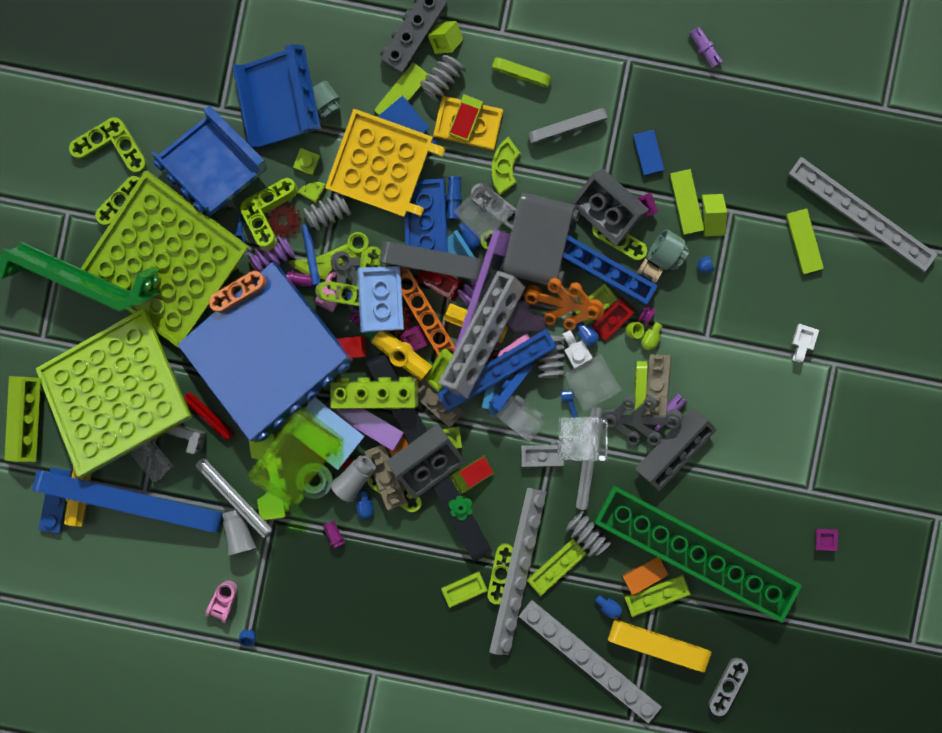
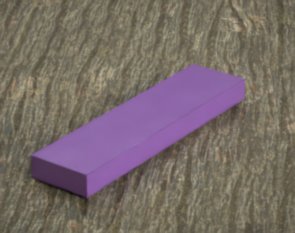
M331 397L326 404L328 408L351 426L392 451L396 450L405 435L403 431L364 408H331Z

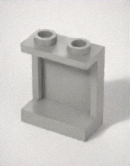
M178 425L165 432L189 439L186 452L192 454L202 452L207 432Z

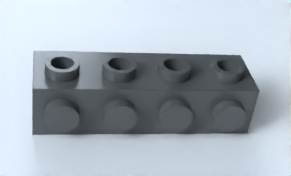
M414 0L415 6L412 10L408 9L402 19L404 23L401 28L397 27L391 36L393 38L389 46L386 44L380 53L382 56L381 62L400 75H403L447 8L446 0Z
M692 408L684 415L681 425L678 428L671 429L666 437L655 446L635 469L654 488L660 491L717 430L704 416Z

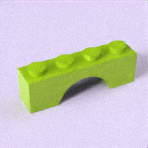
M271 433L263 442L256 443L249 440L251 458L263 462L271 474L269 490L257 500L259 516L263 520L288 516L287 512H290L289 499H285L284 491H287L286 478L282 479L281 470H284L283 457L279 458L278 451L281 449V439L276 437V433Z

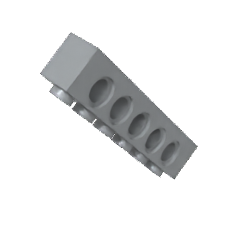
M497 271L439 381L450 392L468 398L525 289V286L514 276Z

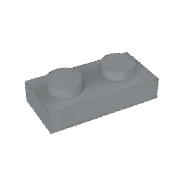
M521 445L522 467L564 466L563 445Z

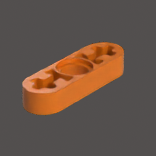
M252 271L214 293L210 297L209 305L214 311L224 313L261 292L267 285V279L263 274ZM255 277L258 278V279H260V280L257 281V282H258V285H257V286L254 285V284H252V283H254V278H255ZM242 287V295L235 298L233 295L234 289ZM219 298L224 300L221 307L217 305Z

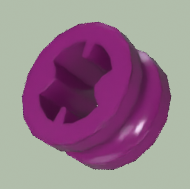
M649 305L644 306L637 319L639 322L644 321L645 325L649 323L655 312V308L650 309Z

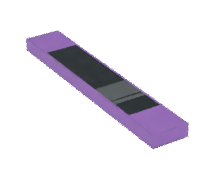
M495 229L493 231L455 351L497 271H501L510 241V234Z

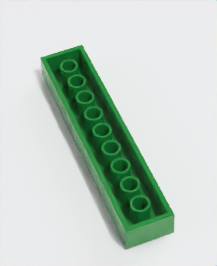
M613 484L593 520L595 524L782 623L802 587L796 581Z

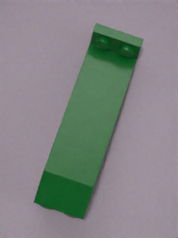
M20 242L18 247L10 250L4 248L0 256V279L9 277L26 268L118 311L146 301L160 293V291L155 289L160 280V277H158L160 269L153 266L136 275L132 289L129 291L24 242Z

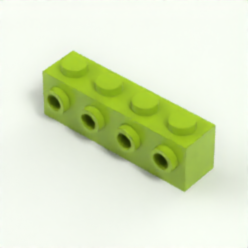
M9 376L4 460L36 462L41 378Z
M370 377L357 378V381H349V378H337V382L330 384L331 408H415L418 406V381H412V377H399V381H391V377H378V381H370Z

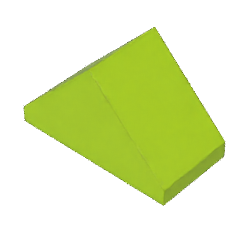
M723 194L702 195L704 237L725 236L727 209Z

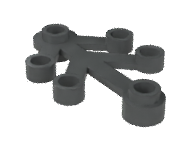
M344 251L333 254L331 266L337 271V283L346 284L347 274L351 278L352 285L357 286L358 275L352 266L360 265L361 257H350ZM368 255V257L371 258V261L372 259H375L372 255ZM339 258L343 260L342 266L338 264ZM347 288L344 289L342 298L348 296L349 290ZM349 305V309L351 312H360L359 308L355 310L354 306Z
M626 396L616 409H607L601 415L602 424L607 428L618 429L627 436V442L631 445H637L641 436L639 432L632 431L625 424L634 426L648 437L647 441L650 445L656 446L660 443L661 434L653 431L645 424H664L671 429H675L681 425L683 419L682 413L675 409L669 410L666 416L644 415L647 411H652L656 407L657 401L652 396H647L644 402L631 415L622 414L626 410L634 409L636 400L632 396Z

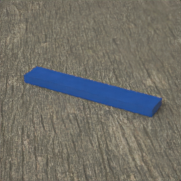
M547 329L484 365L468 398L454 394L446 388L438 392L437 395L448 412L557 348Z

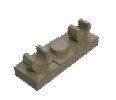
M650 354L646 397H654L657 404L654 410L647 411L645 415L666 416L668 411L671 355Z
M412 375V381H418V400L450 428L463 414V411L459 407H455L447 412L437 395L438 392L424 380L425 377L420 381Z
M380 445L364 451L366 457L371 459L376 467L373 475L387 510L407 503L398 478L386 462L390 459L386 447Z

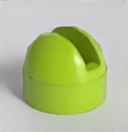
M632 322L627 325L626 334L632 339H640L644 335V327L640 322Z

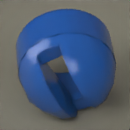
M709 256L699 260L697 267L700 272L708 274L714 271Z
M247 629L242 630L239 635V644L245 647L253 646L256 640L255 632L252 629L250 631Z

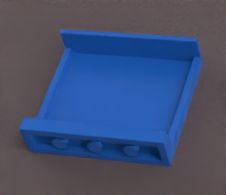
M290 44L285 46V50L245 65H233L238 99L246 130V139L251 147L263 148L321 129L304 46Z
M209 105L203 110L206 117L159 155L155 151L151 153L155 159L153 163L159 171L164 170L167 173L166 177L173 185L178 184L180 186V192L186 199L191 198L194 201V207L200 213L205 212L210 217L263 174L267 167L261 156Z

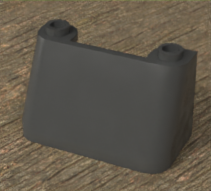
M522 192L516 210L503 272L514 276L517 280L548 286L550 279L557 278L563 284L566 272H563L561 263L569 228L573 226L574 222L577 223L579 220L580 210H578V206Z

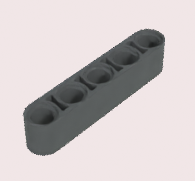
M387 241L382 242L379 258L381 263L471 280H478L484 262L483 259Z

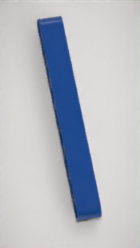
M37 470L32 491L213 533H218L223 514L213 510Z

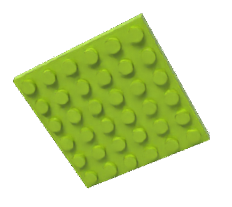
M144 171L81 269L131 291L138 273L152 266L160 269L158 274L160 280L155 288L160 293L126 309L133 314L144 308L155 331L179 348L177 344L191 333L209 307L210 297L222 288L249 246L204 212L200 213L192 203L149 171Z
M144 308L35 368L39 378H41L42 387L79 478H84L192 418L149 315Z

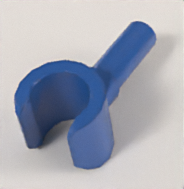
M238 215L237 233L234 236H241L243 238L242 242L245 243L246 236L243 234L242 216Z
M561 391L562 402H569L573 419L577 418L578 415L574 406L572 391Z

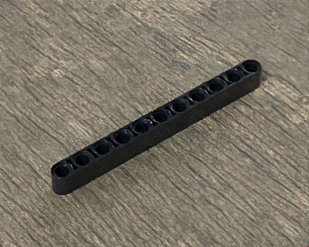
M384 352L365 361L375 381H378V377H391V381H399L395 370ZM390 408L402 431L405 433L409 444L427 432L415 408ZM451 474L447 475L436 483L433 488L469 555L476 562L492 553V550L472 513L467 515L465 520H459L457 516L451 515L452 509L449 507V502L453 499L456 500L462 494Z

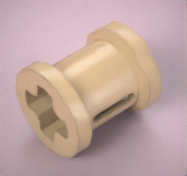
M645 258L636 274L642 275L651 280L653 284H656L663 269L652 265Z

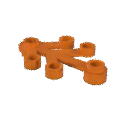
M550 279L547 286L548 290L553 293L557 292L561 298L542 294L541 288L536 285L528 286L524 293V298L529 304L543 302L559 306V308L545 313L543 321L547 325H554L557 318L573 310L580 311V313L565 318L564 327L568 330H574L577 323L587 318L598 320L604 315L603 304L599 300H590L582 290V286L578 283H572L567 292L559 279ZM572 297H578L582 303L576 302Z

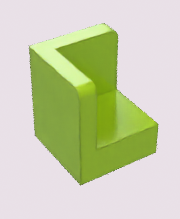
M457 21L441 22L428 35L435 54L452 53L463 41Z

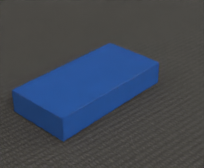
M654 130L634 134L633 138L643 176L664 171Z

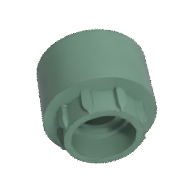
M328 81L320 82L313 87L320 123L329 120L341 108L338 102L340 97Z
M665 229L652 244L647 254V259L663 270L671 269L673 271L677 270L685 261L689 249L685 245L684 239L669 229Z
M322 462L308 463L297 473V488L307 498H321L332 489L333 472ZM312 474L320 477L321 482L318 486L310 483V476Z

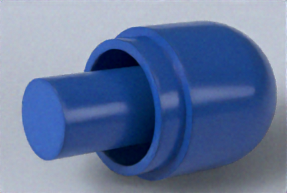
M465 222L460 224L458 227L462 232L461 237L469 249H478L481 240L477 232L473 228L469 229Z
M582 321L577 323L578 335L583 343L587 346L597 344L599 335L589 324L585 325Z
M360 490V500H357L356 504L357 514L361 519L367 520L374 514L372 499L368 498L367 490Z
M601 595L596 598L595 602L601 606L600 610L611 619H617L621 616L622 607L616 601L610 598L606 600Z

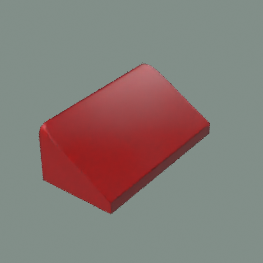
M366 336L336 338L351 358L367 357Z

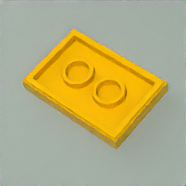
M443 96L433 137L494 151L503 109L482 105L467 142L448 134L461 100Z

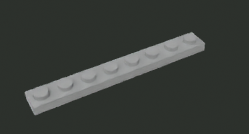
M803 157L798 159L788 173L791 178L922 272H926L938 255Z
M527 488L490 653L497 655L510 654L542 510L545 504L546 491Z
M532 599L518 615L647 723L662 708L661 705Z

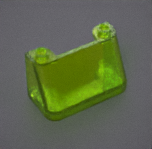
M304 407L297 411L246 478L290 506L293 504L298 505L305 497L302 494L304 489L332 454L336 456L344 447L341 444L344 438Z

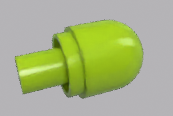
M655 322L652 330L648 329L641 340L644 349L654 350L661 339L659 332L663 325Z

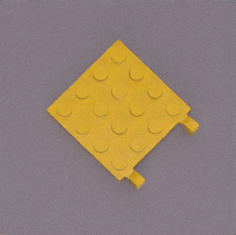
M353 108L325 188L405 217L407 211L422 216L424 208L414 205L410 201L428 152L443 157L445 148L433 144L432 136Z

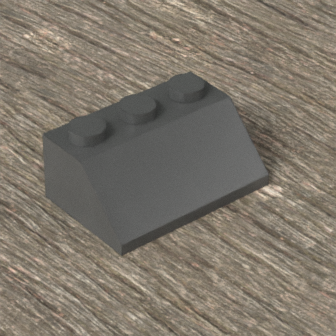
M604 169L593 173L571 202V204L578 206V210H580V214L616 246L641 222L649 211L644 204Z
M436 424L386 462L398 480L416 499L466 461L439 424Z

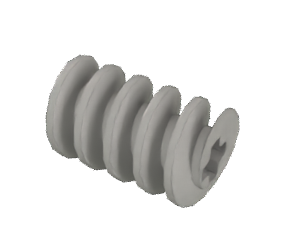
M447 55L442 56L443 62L438 61L436 63L438 69H431L433 75L427 74V81L421 80L420 82L425 93L436 102H439L436 95L444 96L442 88L449 90L447 82L454 84L455 81L452 77H461L458 70L466 71L456 59Z
M336 193L333 194L334 201L326 197V205L318 201L319 208L312 204L311 212L303 208V212L312 230L313 227L318 231L321 230L320 223L328 227V219L332 223H336L335 216L342 220L343 212L351 216V212L342 194L341 197Z
M551 336L557 348L538 358L539 362L544 363V365L538 367V370L544 372L538 375V378H559V375L564 374V371L559 369V367L564 366V362L559 361L560 358L564 357V354L559 353V350L564 349V346L559 344L560 341L564 340V337Z
M581 511L568 523L565 531H574L571 538L579 537L577 545L585 543L582 550L590 549L588 557L597 556L611 542L607 541L604 543L606 536H598L600 529L593 530L595 524L593 522L587 524L589 517L581 518L583 515V511Z

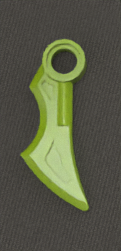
M355 232L350 235L347 244L317 256L316 261L320 279L326 280L333 269L331 258L334 253L344 251L350 257H360L362 251L369 247L368 237L361 232ZM356 237L364 239V246L360 249H356L353 246V240ZM339 258L338 264L343 263V260ZM308 259L289 261V264L294 268L310 275Z

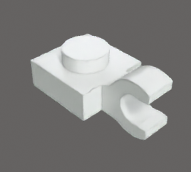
M797 324L792 345L797 346L792 361L803 362L806 350L812 351L814 349L819 333L818 329Z
M570 330L562 334L569 346L564 349V352L573 368L592 359L582 340L576 342Z

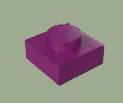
M652 193L637 197L649 209L644 218L658 213Z
M420 325L412 327L399 335L403 342H407L413 347L414 351L427 346L429 343Z
M815 528V550L837 551L838 530Z

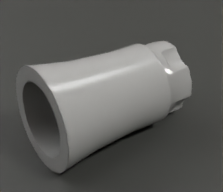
M359 456L342 474L332 481L331 488L342 500L353 502L363 485L372 476L376 467L368 457Z
M237 510L223 513V526L226 534L228 556L256 549L257 547L244 517Z

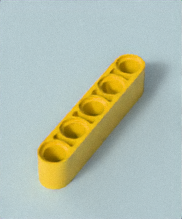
M618 620L613 621L608 641L700 672H706L712 653L707 649Z

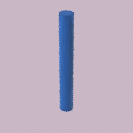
M306 224L301 227L312 286H317L321 282L310 225Z

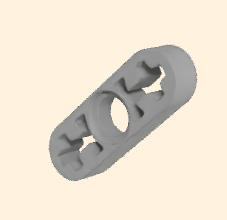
M741 658L730 660L709 700V709L717 716L725 715L728 712L748 672V666ZM739 663H741V667L743 668V670L737 671L735 677L739 679L736 682L732 677H729L728 674L730 673L733 676V674L735 673L733 665H738ZM726 681H731L734 684V689L731 692L723 691V684ZM721 692L724 696L729 697V699L723 698V709L719 708L716 710L714 703L720 702L722 697L718 694Z

